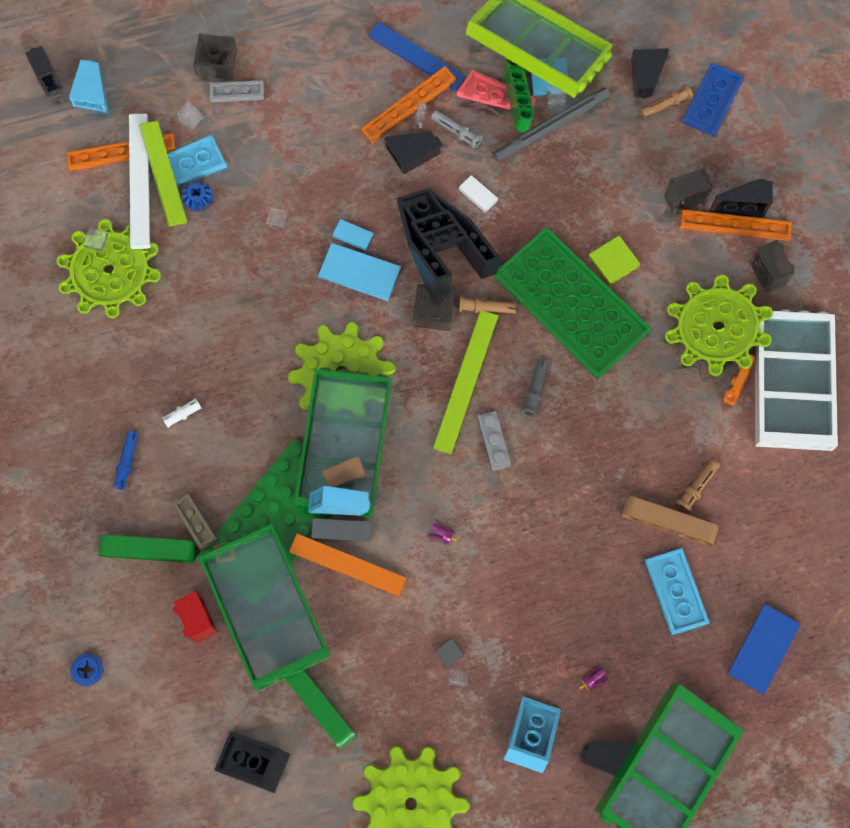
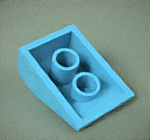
M523 696L503 760L543 773L550 759L561 709Z

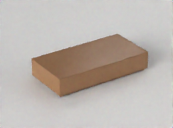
M359 456L322 471L327 486L336 488L366 476Z

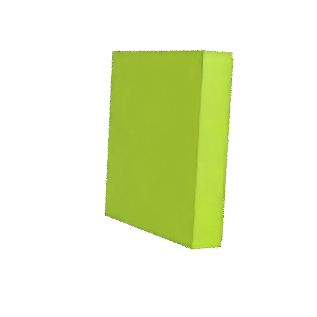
M620 236L596 249L588 256L609 286L641 265Z

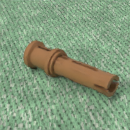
M684 84L682 88L670 91L666 97L640 108L639 114L642 119H646L672 105L678 106L680 102L693 98L692 90L688 84Z
M460 295L459 312L466 310L474 311L475 313H480V311L516 313V309H514L516 308V302L481 300L477 296L476 298H465L463 295Z
M710 459L694 483L685 488V493L681 499L675 502L680 510L686 513L691 512L693 504L701 498L700 493L720 468V464L717 461Z

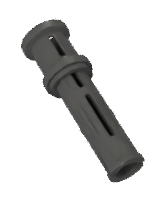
M542 359L537 360L530 390L525 394L526 401L524 407L521 408V413L529 417H536L538 415L536 410L538 403L542 400L540 392L547 366L549 365V362L544 360L543 367H541Z

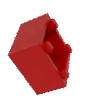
M195 591L174 601L175 607H173V611L181 618L185 627L182 632L185 637H189V640L198 643L218 633L203 597Z

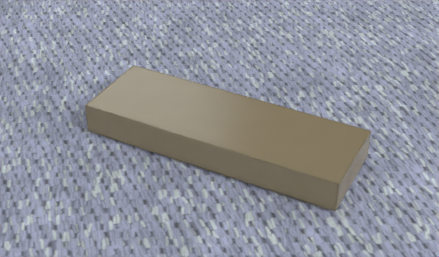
M189 493L173 503L174 508L201 551L219 541Z

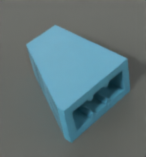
M81 60L69 95L71 103L75 107L108 113L109 109L103 74L99 64L93 60Z
M322 486L310 493L308 513L360 516L367 513L370 508L369 492Z

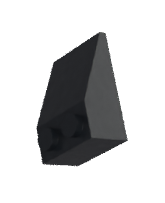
M765 179L753 180L716 195L709 212L764 217L773 202V181H766Z
M230 731L214 771L275 794L290 754L277 747Z

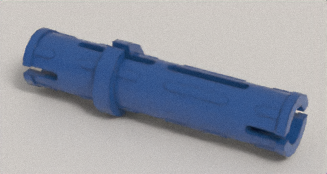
M133 431L126 432L120 462L115 469L117 473L113 487H118L120 490H125L128 474L132 470L130 466L139 436L138 433L134 434Z

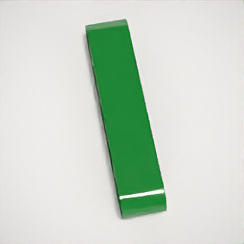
M507 59L503 70V77L514 126L520 132H527L534 118V110L523 67Z
M101 535L98 556L194 563L196 542Z
M304 670L285 679L340 750L356 737Z

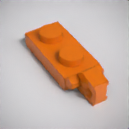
M750 355L752 365L749 368L743 369L740 366L738 367L740 372L738 376L735 375L731 382L733 387L731 390L726 391L724 403L735 406L754 367L755 357L753 355Z

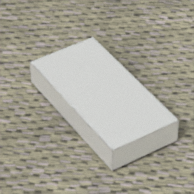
M472 175L459 187V191L485 213L498 201V198Z

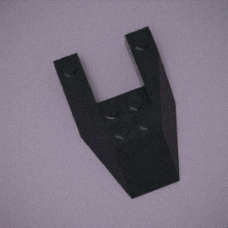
M429 188L397 198L408 246L421 278L433 296L449 291L453 276L437 252L457 246L481 279L497 274L501 258L470 218Z

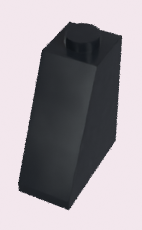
M42 46L32 48L25 53L46 96L63 89Z
M669 48L633 50L631 69L634 97L648 98L653 95L667 60Z
M432 132L387 136L384 138L386 149L403 175L441 154V141L437 136L434 137Z
M637 740L588 743L587 747L583 746L580 753V758H583L581 763L615 777Z

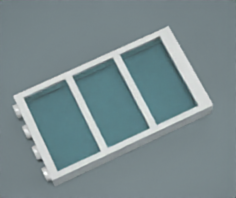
M790 310L773 311V316L768 320L762 321L759 326L762 332L771 336V344L767 347L755 346V447L833 451L838 446L835 314H829L828 312L810 313L809 311L791 312Z

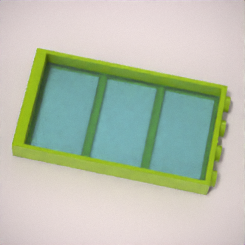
M488 0L469 20L466 35L574 98L579 92L583 93L587 83L592 82L596 72L599 73L604 66V62L608 63L612 56L611 49L613 45L536 0Z

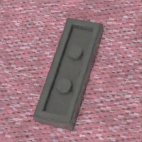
M313 518L311 538L370 542L371 522Z

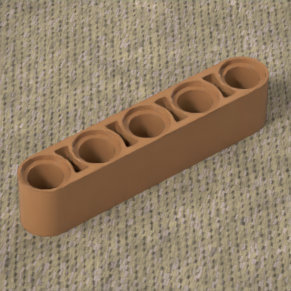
M627 496L621 514L626 519L706 546H714L719 526L633 496Z

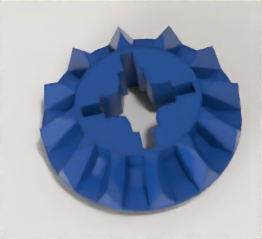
M89 653L78 656L71 665L73 680L82 686L94 685L101 679L102 672L104 671L101 660ZM87 664H89L90 668H93L95 670L89 672L88 676H86L85 672L79 670L86 668Z

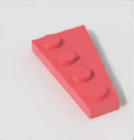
M474 70L470 72L457 92V97L510 109L505 84ZM530 95L532 105L534 106L537 98Z

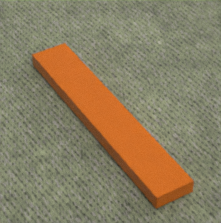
M444 66L363 126L361 132L373 144L457 81L456 77Z
M174 134L162 135L167 154L177 150ZM129 141L66 152L69 171L130 161Z
M682 209L680 229L790 241L792 222Z
M296 534L289 551L291 554L398 597L407 579L399 574L300 534Z

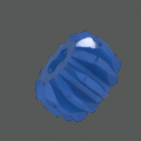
M194 180L192 185L186 183L187 189H182V200L186 207L191 208L194 212L197 208L201 212L203 210L202 207L209 208L208 203L213 202L211 197L213 196V191L210 189V186L207 183L204 184L201 180L198 184Z

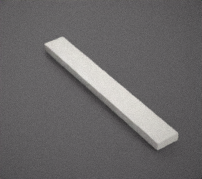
M147 113L129 114L131 249L150 248L149 159L139 128L140 123L148 122Z

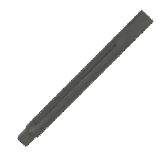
M603 87L509 141L506 145L492 152L493 158L498 162L598 105L611 96L608 88Z

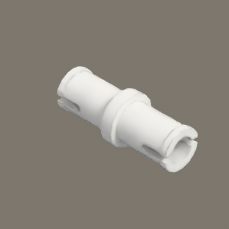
M194 398V400L187 404L176 407L175 411L162 417V419L169 428L182 419L186 420L187 416L201 409V406L196 398Z

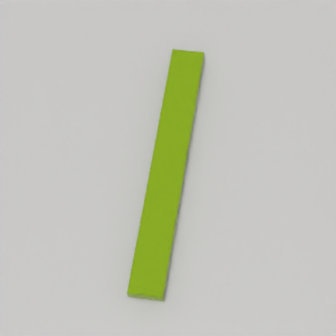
M480 311L433 447L435 450L452 455L499 315Z

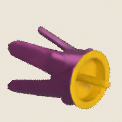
M435 519L442 527L433 524L431 528L442 536L428 534L427 537L442 541L447 545L451 539L457 541L452 538L454 534L453 529L443 526Z
M599 663L587 676L581 678L584 685L580 689L586 687L590 692L595 687L610 682L607 678L600 679L605 675V671H601Z

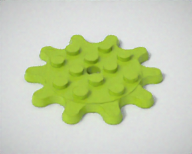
M103 219L98 223V232L94 236H87L82 231H76L72 234V241L77 247L76 251L71 255L62 254L56 260L59 267L66 268L70 272L69 278L61 282L58 289L62 294L66 295L73 292L80 294L81 299L77 305L80 313L87 314L94 306L103 305L107 317L114 319L118 317L119 307L123 302L131 301L135 306L139 307L146 303V297L142 293L141 287L147 282L156 283L161 278L160 271L150 268L147 264L148 260L158 253L157 244L150 243V248L131 249L130 225L123 232L117 233L113 231L112 223L107 219ZM107 266H114L111 274L105 272Z
M718 275L715 278L714 286L709 290L702 289L696 282H691L686 286V291L690 297L689 301L683 305L671 303L667 307L668 314L677 318L679 324L675 329L666 332V341L671 344L683 343L686 350L681 356V363L683 365L691 366L697 360H706L709 365V373L713 376H719L723 372V366L727 361H735L743 369L749 368L752 365V358L748 353L749 349L752 346L767 347L771 344V336L762 332L759 326L762 321L768 320L773 316V310L769 306L756 307L752 304V298L757 292L756 286L753 284H746L742 289L735 291L729 287V279L725 275ZM716 322H722L724 327L716 330L713 325Z
M348 323L341 335H334L328 326L320 325L316 331L319 339L316 345L307 346L304 343H299L295 346L294 352L303 359V366L298 370L289 372L287 378L290 383L302 384L305 387L306 392L299 399V406L303 410H308L315 369L325 367L331 369V371H336L339 368H345L350 373L366 372L370 376H377L378 374L391 375L395 372L396 367L393 362L381 361L377 356L378 351L384 346L383 338L374 336L368 341L361 340L358 336L359 326L357 323ZM320 382L317 405H321L324 408V416L338 418L342 411H349L353 414L355 420L363 421L367 417L366 402L371 399L384 402L386 389Z
M395 745L389 750L390 764L387 768L380 769L373 764H368L364 767L363 775L370 781L371 790L365 795H356L352 800V806L356 810L366 811L369 814L370 822L365 828H454L451 824L453 815L465 813L470 808V802L467 798L457 797L452 792L453 783L461 776L460 769L456 766H450L445 770L437 769L434 765L436 753L431 746L422 748L419 757L411 760L405 756L401 746ZM408 798H414L417 801V807L414 810H408L405 807V801Z

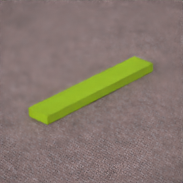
M158 121L140 123L139 128L168 227L186 224L187 219Z

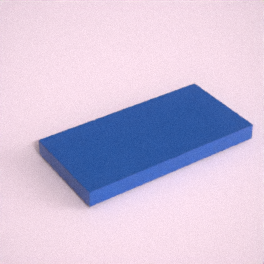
M711 63L682 123L715 137L744 76Z
M764 604L727 674L764 695L800 623Z

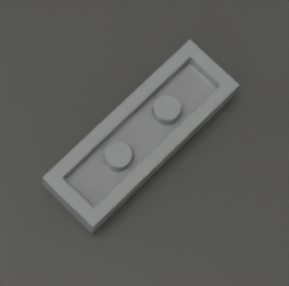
M263 80L210 83L211 102L265 100Z
M493 411L478 415L477 418L492 471L511 467L497 412Z

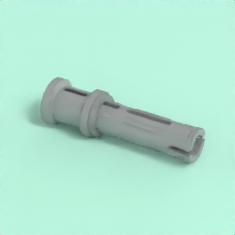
M438 109L432 114V120L456 134L460 141H465L471 145L472 149H476L481 143L483 135H478L471 131L469 126L460 125Z

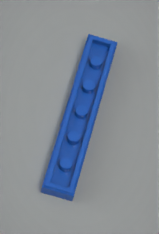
M380 22L369 34L370 39L429 76H432L446 66L456 77L457 81L448 87L455 92L466 79L464 74Z

